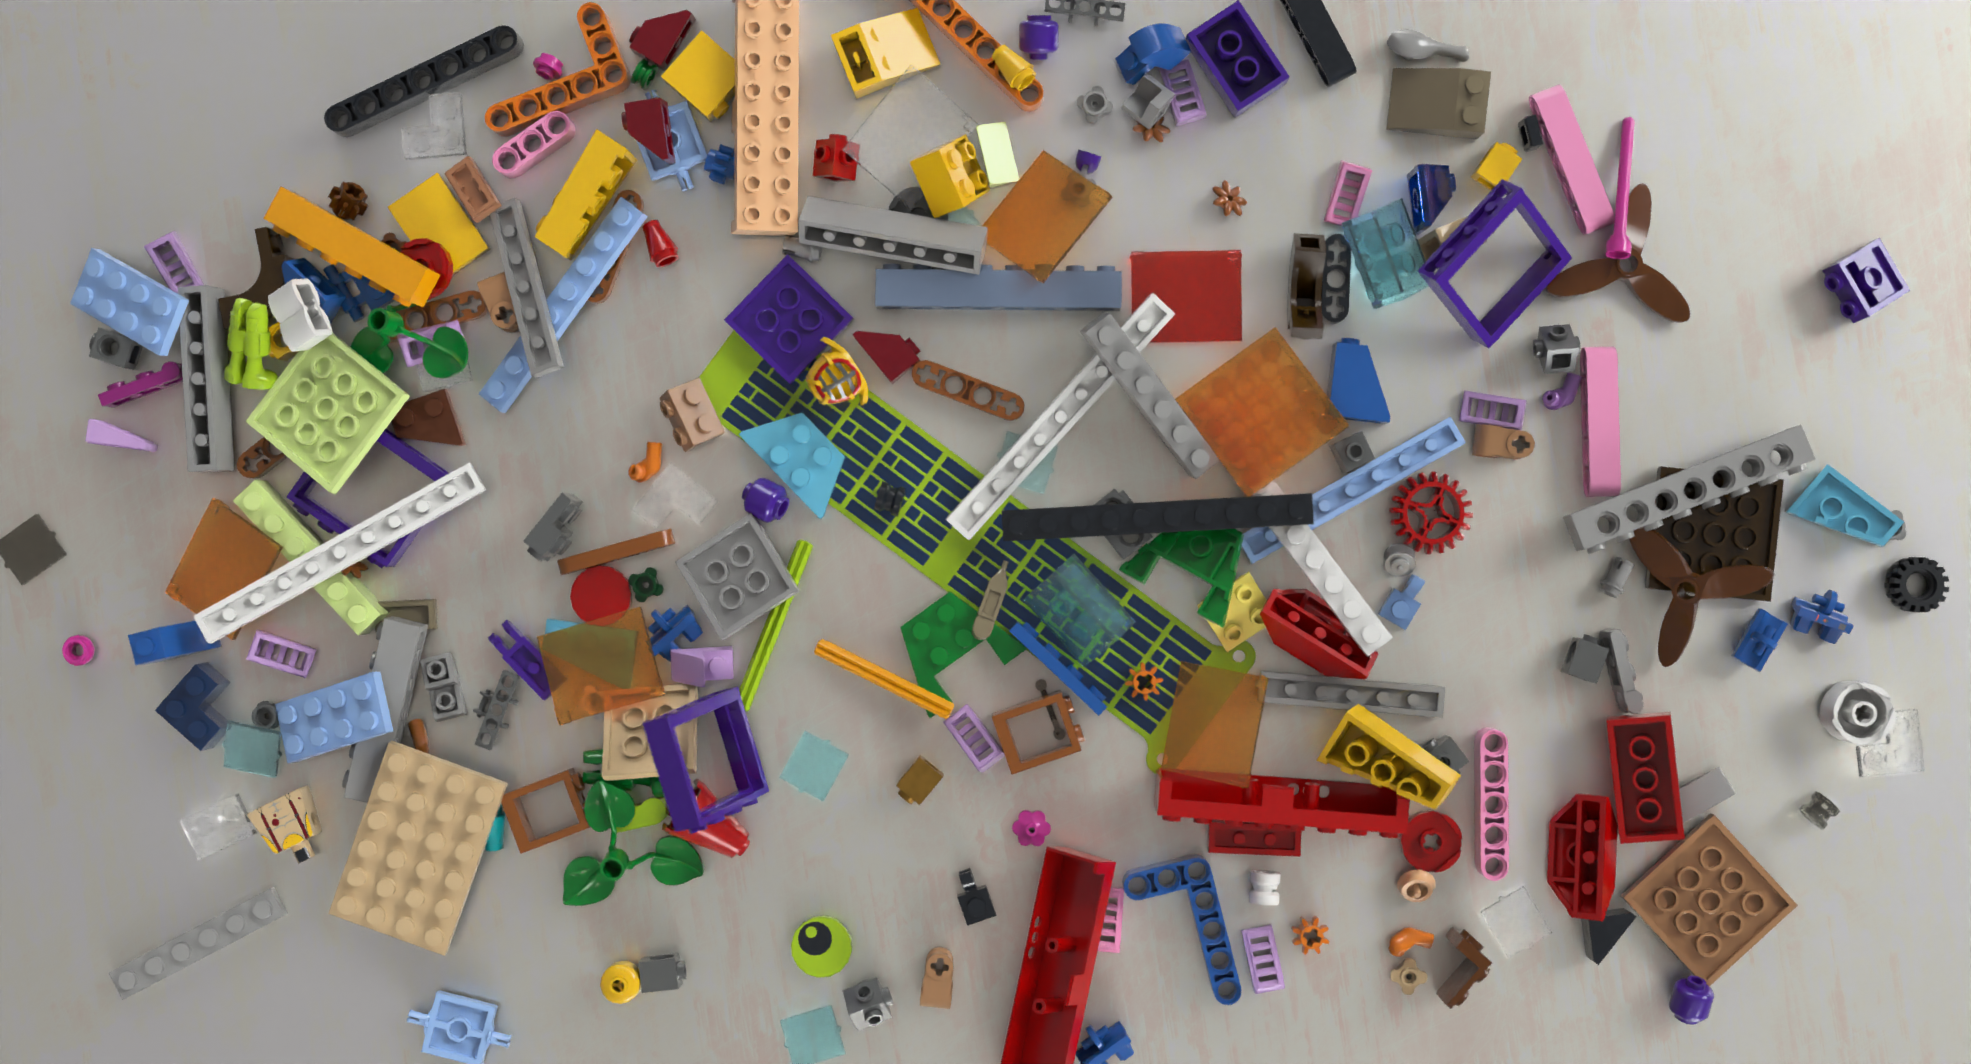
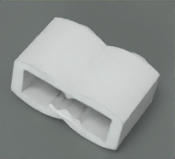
M308 278L292 279L268 296L271 313L280 323L283 341L292 352L309 350L332 335L330 321L324 310L320 307L318 293Z

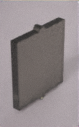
M35 514L0 539V555L5 561L4 566L11 569L21 585L27 584L67 555L55 538L56 533L50 531L39 514Z

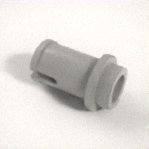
M788 235L784 238L783 255L788 254L807 258L811 263L814 260H820L822 247L799 243V238Z
M1616 557L1608 576L1600 582L1602 585L1600 590L1611 597L1618 598L1619 594L1624 593L1622 588L1635 565L1626 559L1622 561L1621 557Z

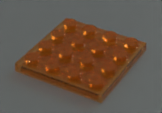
M1276 327L1175 398V401L1203 436L1220 463L1247 498L1258 493L1349 427V424Z

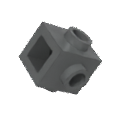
M1570 324L1539 327L1538 339L1533 341V354L1535 358H1539L1544 374L1575 371L1577 355L1580 353V340L1578 336H1574Z
M1443 735L1437 741L1433 738L1421 746L1437 759L1442 757V762L1459 774H1461L1459 769L1470 762L1448 735Z
M877 977L842 990L848 1015L858 1031L870 1026H877L883 1021L892 1018L889 1008L890 1005L894 1004L888 987L882 988Z

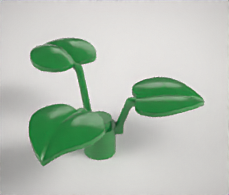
M413 303L410 307L400 304L396 306L388 305L386 309H373L367 319L368 327L363 328L357 333L350 346L381 373L388 370L394 357L392 349L388 346L391 342L389 336L394 337L398 334L406 335L429 345L423 354V365L427 373L435 378L446 379L462 372L468 361L467 343L462 334L450 327H439L431 340L404 329V321L401 315L396 312L417 306Z
M599 780L591 787L587 794L584 812L589 826L594 831L604 832L611 829L609 851L606 853L601 864L597 859L590 856L575 858L568 864L563 878V904L583 906L606 899L612 893L616 880L623 876L626 869L631 870L634 866L649 858H654L650 867L653 876L659 882L666 885H680L702 876L704 873L703 863L697 850L688 841L675 836L660 838L656 844V852H649L629 861L628 854L615 846L617 838L616 827H626L631 823L636 809L634 800L624 789L607 781Z

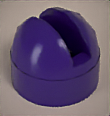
M1078 149L1075 160L1076 168L1081 172L1083 164L1088 165L1087 174L1093 173L1097 170L1102 156Z

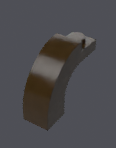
M262 227L255 229L261 261L260 274L255 284L244 293L218 299L224 329L229 330L230 312L237 298L251 300L253 303L267 305L268 320L273 317L268 296L285 285L281 266L284 261L294 260V258L285 254L281 255L280 252L284 250L280 234H277L271 228Z
M1293 234L1287 294V326L1290 329L1291 337L1307 340L1311 338L1322 339L1323 336L1321 290L1326 257L1324 235Z

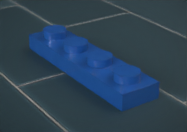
M1017 621L1009 631L1098 716L1107 708L1103 703L1106 697L1094 685L1088 689L1080 681L1084 676L1072 664L1066 668L1058 660L1062 655L1050 643L1044 647L1036 639L1039 633L1028 622L1021 625Z

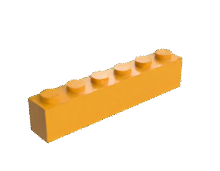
M280 186L263 218L274 224L272 230L286 238H289L290 235L297 237V245L313 252L314 248L321 251L320 258L335 266H337L338 262L346 265L344 269L346 273L360 280L362 276L370 279L368 285L384 294L387 289L395 293L392 299L406 307H410L412 303L424 307L441 276Z

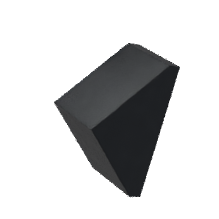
M1624 908L1607 910L1604 921L1581 919L1586 957L1599 965L1636 916Z

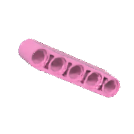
M1558 84L1530 95L1529 105L1532 114H1536L1542 139L1579 230L1583 235L1614 224L1615 216L1565 90Z
M1614 346L1583 347L1580 352V376L1582 377L1580 388L1584 494L1586 497H1615L1620 494L1621 490L1617 351Z
M1486 727L1479 730L1474 739L1475 867L1487 879L1498 881L1506 876L1509 869L1508 740L1501 731ZM1495 734L1498 740L1497 745L1494 749L1487 750L1484 744L1487 736ZM1495 765L1498 770L1495 779L1487 781L1485 770L1487 767ZM1490 796H1496L1498 800V805L1493 811L1485 809V801ZM1490 827H1496L1498 830L1497 838L1494 841L1487 842L1485 832ZM1497 858L1498 867L1496 870L1486 872L1485 864L1487 860Z

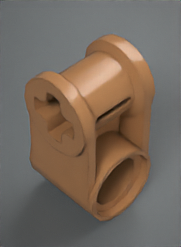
M505 272L477 282L479 292L487 306L493 323L508 333L519 331ZM509 311L513 315L509 317L510 322L506 323L503 320L507 318L506 312Z
M1476 424L1472 449V455L1521 459L1529 456L1534 450L1535 441L1532 435L1526 431L1485 424ZM1520 438V443L1525 444V448L1517 453V448L1512 446V442Z
M935 947L927 954L924 978H922L920 1006L950 1009L953 955L947 948ZM937 958L943 959L942 969L936 968Z

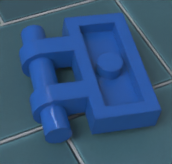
M333 264L323 269L328 280L346 296L341 307L345 314L349 313L354 323L365 317L360 309L363 305L368 304L372 311L375 308H384L395 301L392 299L395 293L387 289L384 294L368 285L370 279L362 276L360 280L345 271L339 273ZM352 280L360 291V294L355 297L352 296L346 286Z

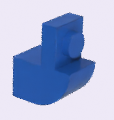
M1158 23L1146 26L1130 35L1128 39L1131 45L1115 59L1126 83L1135 85L1154 67L1172 70L1191 53V49L1180 27Z

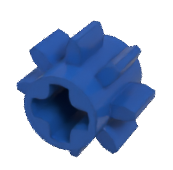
M720 144L718 151L710 149L706 157L704 170L710 172L709 178L712 181L724 185L726 178L734 180V148Z

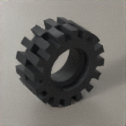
M1903 558L1899 560V564H1893L1890 567L1893 570L1892 572H1887L1886 578H1890L1889 583H1884L1885 588L1890 589V592L1886 593L1888 598H1893L1894 601L1891 603L1894 606H1899L1903 611L1930 612V609H1936L1940 606L1938 602H1944L1947 598L1943 596V592H1949V587H1944V582H1949L1948 576L1942 575L1945 569L1938 567V562L1929 560V558ZM1914 573L1922 574L1927 581L1926 591L1918 597L1911 595L1906 587L1907 579Z

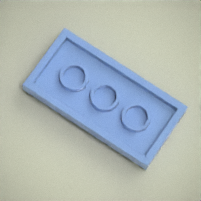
M91 248L70 304L155 354L167 356L189 300L106 252Z
M370 672L275 704L287 763H296L393 732L381 672Z

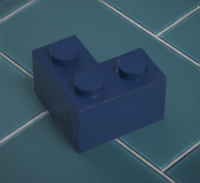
M208 662L195 664L155 711L200 751L214 748L233 724L213 708L211 704L231 682Z

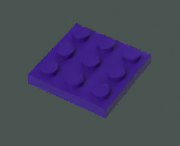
M788 254L724 319L790 385L829 346L820 339L827 337L834 341L854 320Z

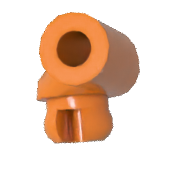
M647 442L646 458L636 465H631L628 470V475L632 480L645 482L659 472L661 468L662 443Z
M1411 927L1403 928L1390 939L1389 952L1393 956L1400 957L1414 945L1430 949L1433 944L1434 934Z

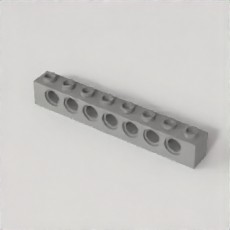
M1798 425L1566 515L1563 519L1576 551L1586 549L1588 554L1606 548L1604 542L1613 538L1618 543L1634 537L1633 531L1644 527L1645 531L1664 525L1662 519L1673 516L1674 520H1678L1691 515L1692 511L1690 508L1701 504L1702 508L1706 509L1721 503L1719 497L1730 493L1732 498L1750 491L1748 486L1759 482L1760 487L1778 480L1777 474L1787 471L1789 475H1793L1806 470L1805 463L1815 460L1802 425ZM1772 450L1780 454L1781 460L1779 465H1775L1771 461L1770 455ZM1744 461H1747L1752 467V473L1749 477L1742 471ZM1715 472L1720 473L1723 477L1724 482L1721 488L1717 487L1713 482ZM1687 483L1691 484L1695 489L1693 499H1689L1684 493V487ZM1658 494L1666 499L1667 504L1663 511L1658 509L1655 504ZM1630 505L1635 507L1638 512L1635 522L1630 521L1626 515V510ZM1600 517L1606 518L1609 522V530L1606 533L1601 532L1597 526Z

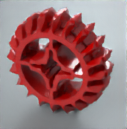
M1423 472L1418 473V484L1415 479L1409 477L1406 479L1409 489L1403 485L1397 487V490L1403 497L1392 496L1391 500L1398 503L1399 506L1398 508H1389V513H1398V519L1390 520V525L1400 524L1401 528L1395 531V536L1399 537L1406 534L1407 536L1402 544L1406 545L1411 544L1414 540L1413 550L1415 552H1419L1424 544L1425 554H1432L1433 545L1437 553H1444V543L1450 549L1455 548V542L1452 537L1459 541L1464 540L1465 537L1459 529L1470 530L1471 526L1464 523L1463 520L1464 518H1473V513H1464V507L1471 506L1472 501L1462 502L1461 498L1468 492L1466 489L1458 492L1455 491L1459 486L1458 480H1454L1447 485L1449 475L1443 474L1438 482L1437 472H1430L1428 481ZM1426 487L1435 488L1433 495H1430L1427 502L1420 503L1411 500L1418 491ZM1444 493L1452 502L1454 517L1443 509ZM1434 506L1436 508L1434 511H1437V515L1443 518H1430L1427 520L1426 517L1428 515H1425V511L1421 510V508H1432ZM1408 509L1419 518L1418 533L1414 531L1409 523ZM1435 524L1450 525V528L1443 535L1433 539L1426 538L1428 532L1432 531Z

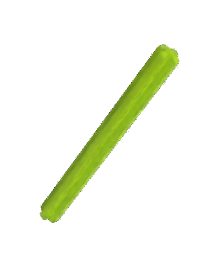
M802 539L796 542L787 565V570L797 586L813 548L810 542ZM794 596L769 611L739 688L745 712L750 710Z

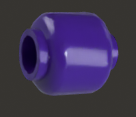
M1027 15V20L1019 24V49L1024 53H1029V59L1046 60L1048 59V53H1054L1058 50L1059 25L1056 21L1051 20V15Z
M759 478L753 484L748 483L742 493L745 511L748 514L752 513L753 516L766 523L773 522L775 519H781L789 506V498H787L785 488L766 478Z
M1698 976L1681 978L1674 983L1669 1008L1677 1020L1686 1024H1697L1708 1018L1714 999V992L1706 984V981Z

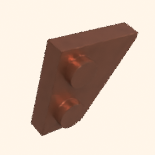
M447 389L405 402L391 421L396 437L458 446L466 445Z

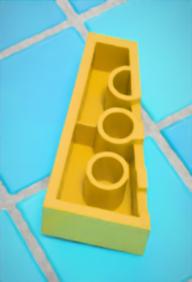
M596 129L562 190L554 198L547 216L544 215L538 222L535 229L537 231L535 238L571 261L637 162L633 154Z
M1359 703L1345 713L1316 760L1326 765L1329 763L1341 768L1340 771L1347 774H1356L1368 779L1370 783L1376 786H1384L1397 791L1398 795L1434 810L1446 800L1462 776Z

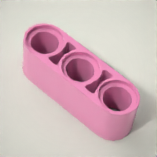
M560 111L548 113L494 152L492 157L494 168L508 178L521 176L570 142L576 133L575 125ZM558 121H565V130L560 134H553L554 124ZM534 138H539L541 145L538 150L529 152L528 143ZM514 155V166L510 169H504V159L507 156Z

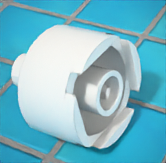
M1843 681L1834 684L1824 695L1820 706L1819 719L1825 729L1835 738L1859 745H1867L1881 740L1889 734L1893 728L1896 714L1895 708L1892 707L1889 699L1890 696L1881 687L1859 681ZM1856 710L1860 712L1858 717L1855 714Z

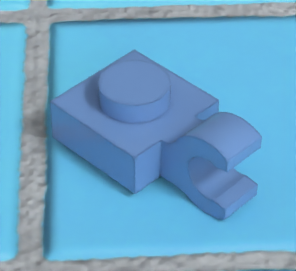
M1411 574L1401 592L1395 588L1391 590L1378 614L1406 630L1421 605L1414 598L1423 587L1425 581Z

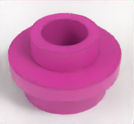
M541 53L540 57L535 58L533 61L536 73L543 79L551 81L552 79L561 78L563 64L556 57L548 53Z
M75 635L65 641L62 653L68 663L75 666L85 665L94 656V645L88 637ZM78 645H81L84 650L81 656L76 653Z

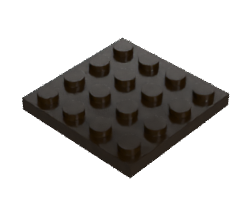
M1660 466L1657 469L1656 480L1684 469ZM1715 472L1713 482L1719 488L1722 487L1724 480L1720 473ZM1778 479L1761 487L1759 482L1748 486L1750 491L1732 498L1730 493L1719 497L1721 503L1703 509L1701 504L1690 508L1692 511L1691 515L1678 520H1674L1673 516L1662 519L1664 525L1654 530L1666 538L1681 553L1692 573L1702 575L1718 568L1734 565H1760L1770 568L1774 572L1784 479ZM1689 483L1684 487L1686 497L1693 499L1695 495V489ZM1660 494L1655 499L1658 509L1663 511L1667 504L1666 499ZM1647 569L1645 588L1672 591ZM1773 580L1767 586L1757 591L1730 598L1771 602ZM1685 582L1684 591L1695 594V587L1691 583Z

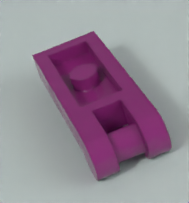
M169 361L163 364L159 372H142L135 376V381L127 384L125 381H121L107 386L108 391L98 394L101 405L115 408L183 382L182 364Z

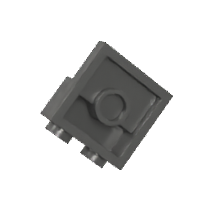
M561 493L523 542L530 546L527 551L541 562L543 559L549 561L556 554L561 556L571 545L572 541L569 538L573 534L564 525L567 522L569 524L573 523L582 511L579 506L583 501L574 494Z

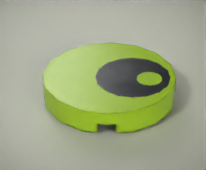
M826 915L813 916L803 922L795 931L791 942L792 957L796 965L806 974L817 978L830 977L840 972L848 963L852 952V937L838 919Z

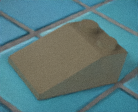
M1393 68L1386 130L1478 139L1485 133L1491 71L1464 68Z

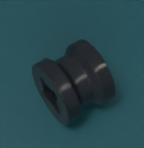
M882 481L874 510L879 512L886 510L892 516L898 517L906 488H893L889 483Z

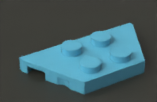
M804 413L742 431L739 434L819 519L825 516L826 508L845 456Z

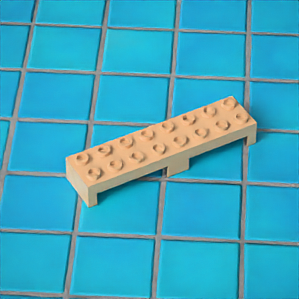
M732 0L735 3V100L732 102L731 133L734 134V220L731 222V234L793 236L798 232L799 0Z

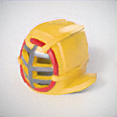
M827 337L821 338L820 340L829 345L831 349L821 354V357L813 363L806 375L805 381L811 393L823 405L842 403L849 399L853 400L857 394H859L860 405L866 404L868 401V385L849 353L833 340Z

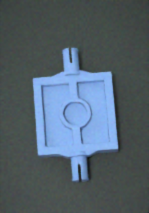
M651 90L653 98H659L658 91ZM650 92L645 93L647 99H653ZM683 101L673 106H668L676 163L669 164L637 141L652 181L668 175H676L681 190L687 191L685 181L689 189L694 187L688 170L694 165L706 161L708 153L687 101Z
M441 990L436 992L433 1007L428 1014L411 1009L407 1018L408 1023L424 1026L425 1038L421 1052L467 1064H483L487 1048L491 1043L508 1048L512 1035L494 1031V1019L498 1005Z

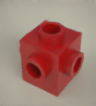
M830 134L829 139L816 140L812 176L833 182L855 181L859 144L847 141V136Z

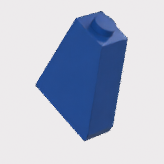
M1341 338V342H1336L1332 346L1324 417L1378 424L1390 423V413L1368 346L1359 345V339Z
M196 621L158 627L128 635L135 666L164 662L222 647L220 639L212 644L208 643Z

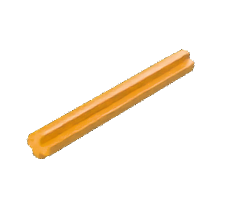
M825 639L819 640L815 647V655L944 719L949 718L954 709L952 702Z

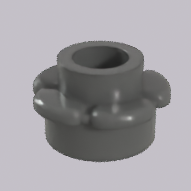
M262 701L252 711V721L258 729L269 731L270 728L275 729L279 726L275 703L270 704L269 701ZM266 713L270 715L269 719L265 718Z

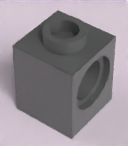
M98 327L97 333L93 334L89 343L91 350L89 357L122 368L135 370L143 346L123 334ZM114 341H117L118 351L112 355L110 353V346Z
M1362 431L1329 446L1342 473L1349 472L1375 459Z
M1584 634L1583 639L1573 637L1560 672L1597 684L1609 649L1600 646L1602 640Z
M679 953L643 957L638 962L642 993L679 989L683 983L682 980L687 977L685 961H680Z

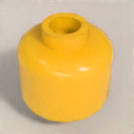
M618 961L605 970L601 977L600 987L606 999L613 1003L623 1004L636 997L641 989L639 968L630 961Z

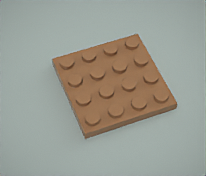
M1711 813L1685 836V840L1679 841L1621 895L1624 901L1694 976L1704 979L1709 987L1798 906L1722 822Z

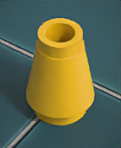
M1001 45L993 53L992 59L1011 88L1015 87L1018 91H1021L1035 79L1036 72L1033 70L1034 66L1006 45Z

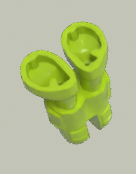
M237 298L230 312L227 346L232 354L230 363L224 369V379L231 384L242 383V387L247 389H271L279 376L274 371L264 369L262 364V357L271 352L267 305L253 303L251 300Z

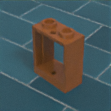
M1058 690L992 713L991 717L1012 775L1082 751L1080 743L1084 742L1085 739L1080 724L1073 725L1070 714L1074 713L1075 710L1069 695L1063 696L1062 691ZM1057 702L1071 744L1021 760L1007 719Z
M574 767L503 795L501 804L520 854L590 828L584 812L586 799L582 790H585V783L582 782L581 774L579 772L575 773ZM563 780L579 823L536 839L520 796Z

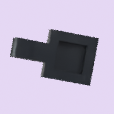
M971 868L959 871V878L965 892L958 894L957 898L967 926L996 916L987 886L984 885L977 888Z

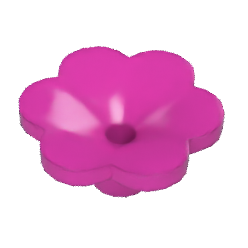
M1024 810L1020 812L1019 820L1015 821L1012 826L1013 832L1018 835V842L1023 846L1030 844L1041 846L1044 843L1045 836L1051 831L1050 824L1045 821L1044 813L1039 810L1034 812ZM1033 827L1035 830L1030 832L1029 828Z

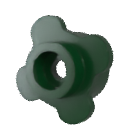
M649 567L646 568L645 572L638 575L632 574L629 577L628 582L635 592V599L638 602H645L648 597L653 595L660 596L663 593L664 587L657 580L656 569ZM644 582H648L649 586L647 588L643 586Z

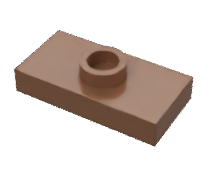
M466 156L444 173L474 222L479 223L502 206L475 161L470 156Z

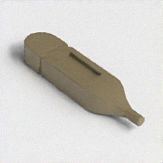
M1003 561L1001 569L987 584L972 626V635L977 640H985L993 630L994 622L996 621L1008 586L1006 578L1008 561Z

